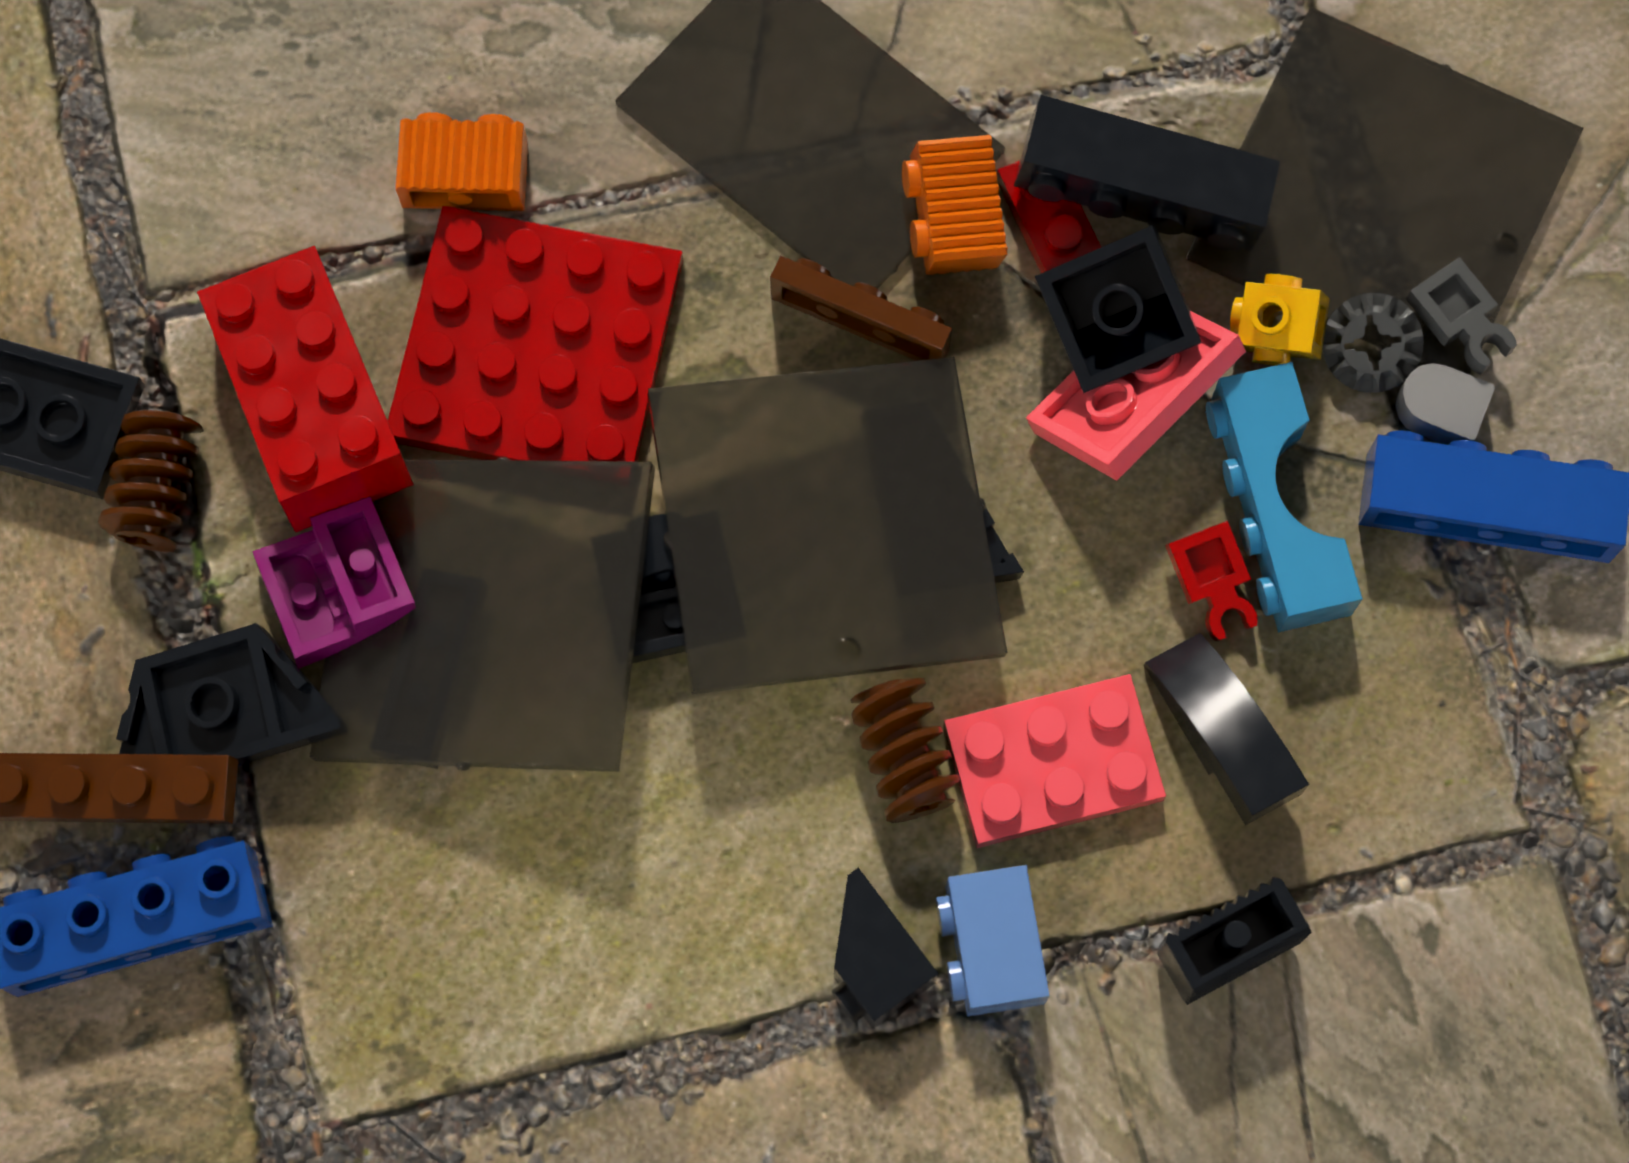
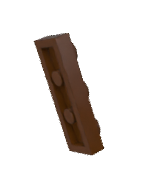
M780 255L771 273L770 288L772 300L940 371L950 350L952 328L944 325V320L936 313L917 306L911 307L908 310L887 301V296L879 289L861 282H856L853 286L831 277V273L821 264L805 258H799L795 262Z

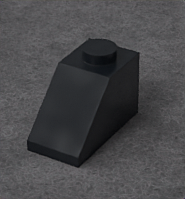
M858 867L848 874L834 965V978L839 985L831 990L841 1008L854 1023L864 1017L870 1027L875 1029L934 985L937 981L938 972Z

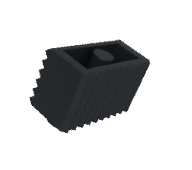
M1272 877L1267 884L1261 883L1256 890L1249 889L1243 897L1238 895L1232 903L1226 902L1221 909L1214 908L1209 916L1203 914L1197 922L1191 920L1186 928L1179 927L1175 934L1168 933L1160 943L1157 955L1181 998L1188 1005L1301 944L1311 934V930L1283 880Z

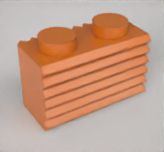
M436 112L422 113L415 120L408 118L400 120L395 189L402 208L441 209L443 205L464 210L524 211L528 163V141L524 124L519 121L514 122L510 117L501 114L482 115L476 122L468 119L461 122L456 119L453 120L448 115Z
M991 135L917 141L910 154V160L903 161L904 194L906 198L915 197L918 220H912L910 223L911 249L915 258H924L926 275L949 272L957 273L960 271L969 272L972 270L980 271L983 269L992 270L998 268L1007 256L1008 247L1006 245V234L1004 232L1002 209L1000 207L1001 198L997 184L996 162L994 160Z

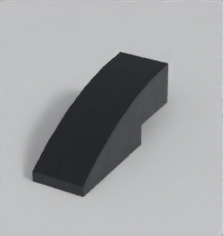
M1201 633L1145 662L1144 667L1207 773L1211 774L1214 772L1245 826L1300 796L1309 786L1307 779L1262 710L1237 676Z

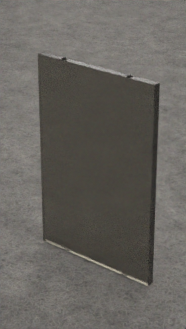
M712 0L615 100L616 105L801 257L821 264L831 273V277L853 286L854 283L861 282L877 289L891 274L898 270L899 265L912 253L910 223L912 220H918L915 197L906 198L904 194L903 161L910 160V154L917 141L990 135L821 0ZM992 137V148L996 162L1005 152V146Z

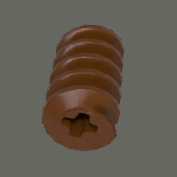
M156 410L133 411L124 415L121 428L127 436L119 438L115 447L117 455L122 460L113 462L109 472L116 484L108 486L103 497L112 508L105 509L100 513L98 523L102 529L124 543L152 551L174 552L177 544L161 535V531L167 528H180L183 520L166 511L167 505L187 503L188 495L172 487L173 481L191 480L194 474L191 469L177 463L178 457H196L199 452V448L184 440L183 436L189 433H202L204 429L193 419L178 413Z
M924 678L887 681L858 693L850 700L851 703L859 704L851 713L853 724L859 727H869L859 737L861 747L867 751H878L868 760L869 771L875 775H887L876 785L878 797L896 799L884 810L886 821L891 823L917 819L949 807L955 800L947 799L945 792L960 781L958 774L938 775L936 768L950 759L951 753L950 750L929 749L928 744L940 736L943 730L941 726H921L920 719L935 708L933 702H913L911 696L925 687L926 682Z

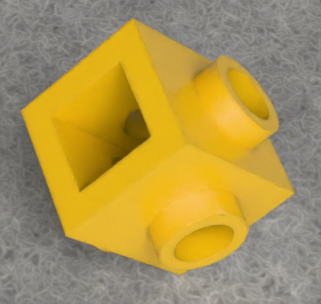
M1265 274L1264 284L1246 282L1244 297H1236L1234 299L1230 316V331L1239 335L1247 352H1253L1252 362L1276 366L1289 363L1291 357L1321 360L1330 298L1321 290L1301 288L1303 281L1301 278L1282 274ZM1283 314L1280 323L1272 327L1274 319Z

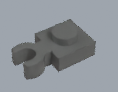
M1460 257L1410 290L1406 298L1407 302L1443 347L1457 338L1465 345V361L1477 374L1481 375L1491 364L1488 356L1482 351L1481 344H1494L1505 357L1510 355L1517 346L1516 339L1508 328L1498 323H1491L1487 319V317L1494 313L1498 303Z

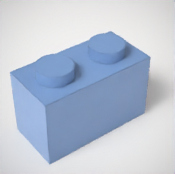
M1027 865L948 877L945 887L946 896L936 897V908L941 935H953L957 961L947 962L949 987L953 1002L964 1000L967 1017L1045 1005L1050 995Z

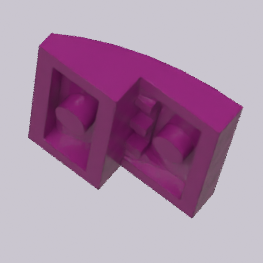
M371 497L311 517L310 521L313 530L252 551L266 591L298 668L320 661L365 640L416 608L412 594Z

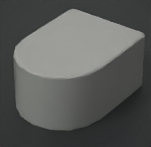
M1431 363L1421 365L1409 374L1397 394L1395 407L1398 418L1403 425L1410 431L1418 433L1427 439L1449 445L1450 442L1457 440L1474 441L1495 387L1492 383L1446 365Z

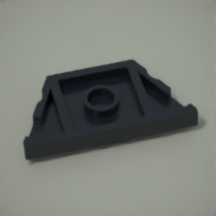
M255 623L135 660L128 688L130 703L127 710L122 714L116 740L122 742L119 754L230 755L238 759V766L346 734L348 733L346 722L268 631Z

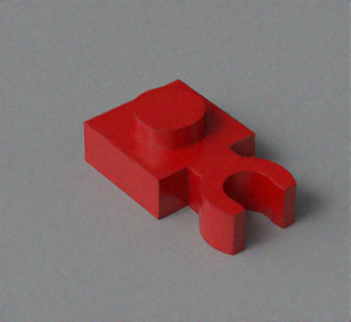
M1228 520L1165 545L1188 604L1206 598L1209 609L1206 614L1205 625L1207 632L1214 641L1227 638L1221 624V617L1226 610L1236 611L1241 616L1245 629L1257 626L1258 618L1254 607L1246 599L1238 597L1234 587L1251 580V577Z

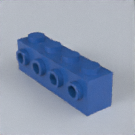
M233 836L217 837L196 845L197 853L174 860L171 859L170 854L151 855L134 861L131 864L133 871L112 877H107V873L102 871L90 872L69 879L67 881L68 889L43 895V891L40 889H31L4 897V906L0 907V989L16 997H21L273 927L256 852L244 840L236 842Z

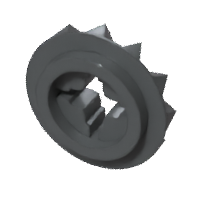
M1365 293L1352 297L1342 303L1332 313L1326 323L1322 348L1325 361L1332 374L1340 382L1353 390L1380 393L1393 389L1405 382L1421 360L1424 343L1421 325L1414 312L1405 303L1393 296L1381 293ZM1367 315H1372L1373 324L1377 325L1379 334L1401 337V342L1391 343V347L1381 350V360H1378L1379 370L1373 371L1372 361H1369L1365 351L1345 350L1344 344L1354 343V339L1364 337Z

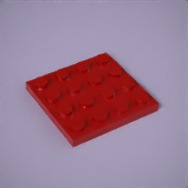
M442 205L388 417V423L397 444L631 489L682 269L683 251Z

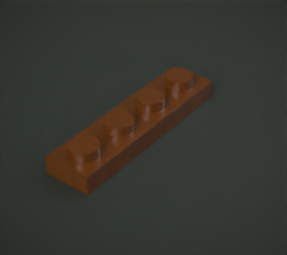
M0 753V821L233 824L238 759L230 755Z

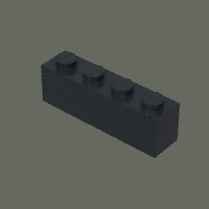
M1040 95L1029 123L1014 186L1028 190L1032 196L1043 201L1057 202L1066 200L1088 206L1092 213L1101 217L1119 218L1124 216L1146 222L1148 226L1152 225L1159 233L1168 235L1185 233L1207 239L1210 245L1221 250L1239 251L1243 249L1251 251L1266 228L1281 161Z

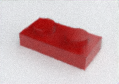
M1020 160L997 169V183L1041 273L1101 248L1096 234L1080 204L1066 200L1057 202L1043 201L1032 196L1028 190L1015 187L1014 182Z

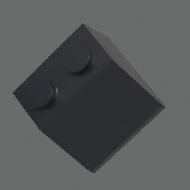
M1152 225L1035 276L1084 393L1202 343L1182 287L1158 230Z

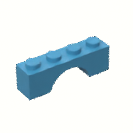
M1293 362L1219 378L1211 401L1206 403V416L1213 438L1222 437L1228 456V459L1223 460L1222 463L1224 481L1231 497L1239 496L1245 515V518L1239 521L1240 536L1246 554L1248 556L1256 555L1262 578L1257 579L1256 589L1264 615L1274 616L1278 633L1352 616L1363 598L1345 539L1326 536L1302 525L1287 510L1277 489L1275 475L1277 459L1284 451L1300 440L1309 422V416Z

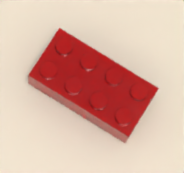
M315 245L197 291L278 501L295 533L311 527V517L367 497H371L373 502L414 485Z

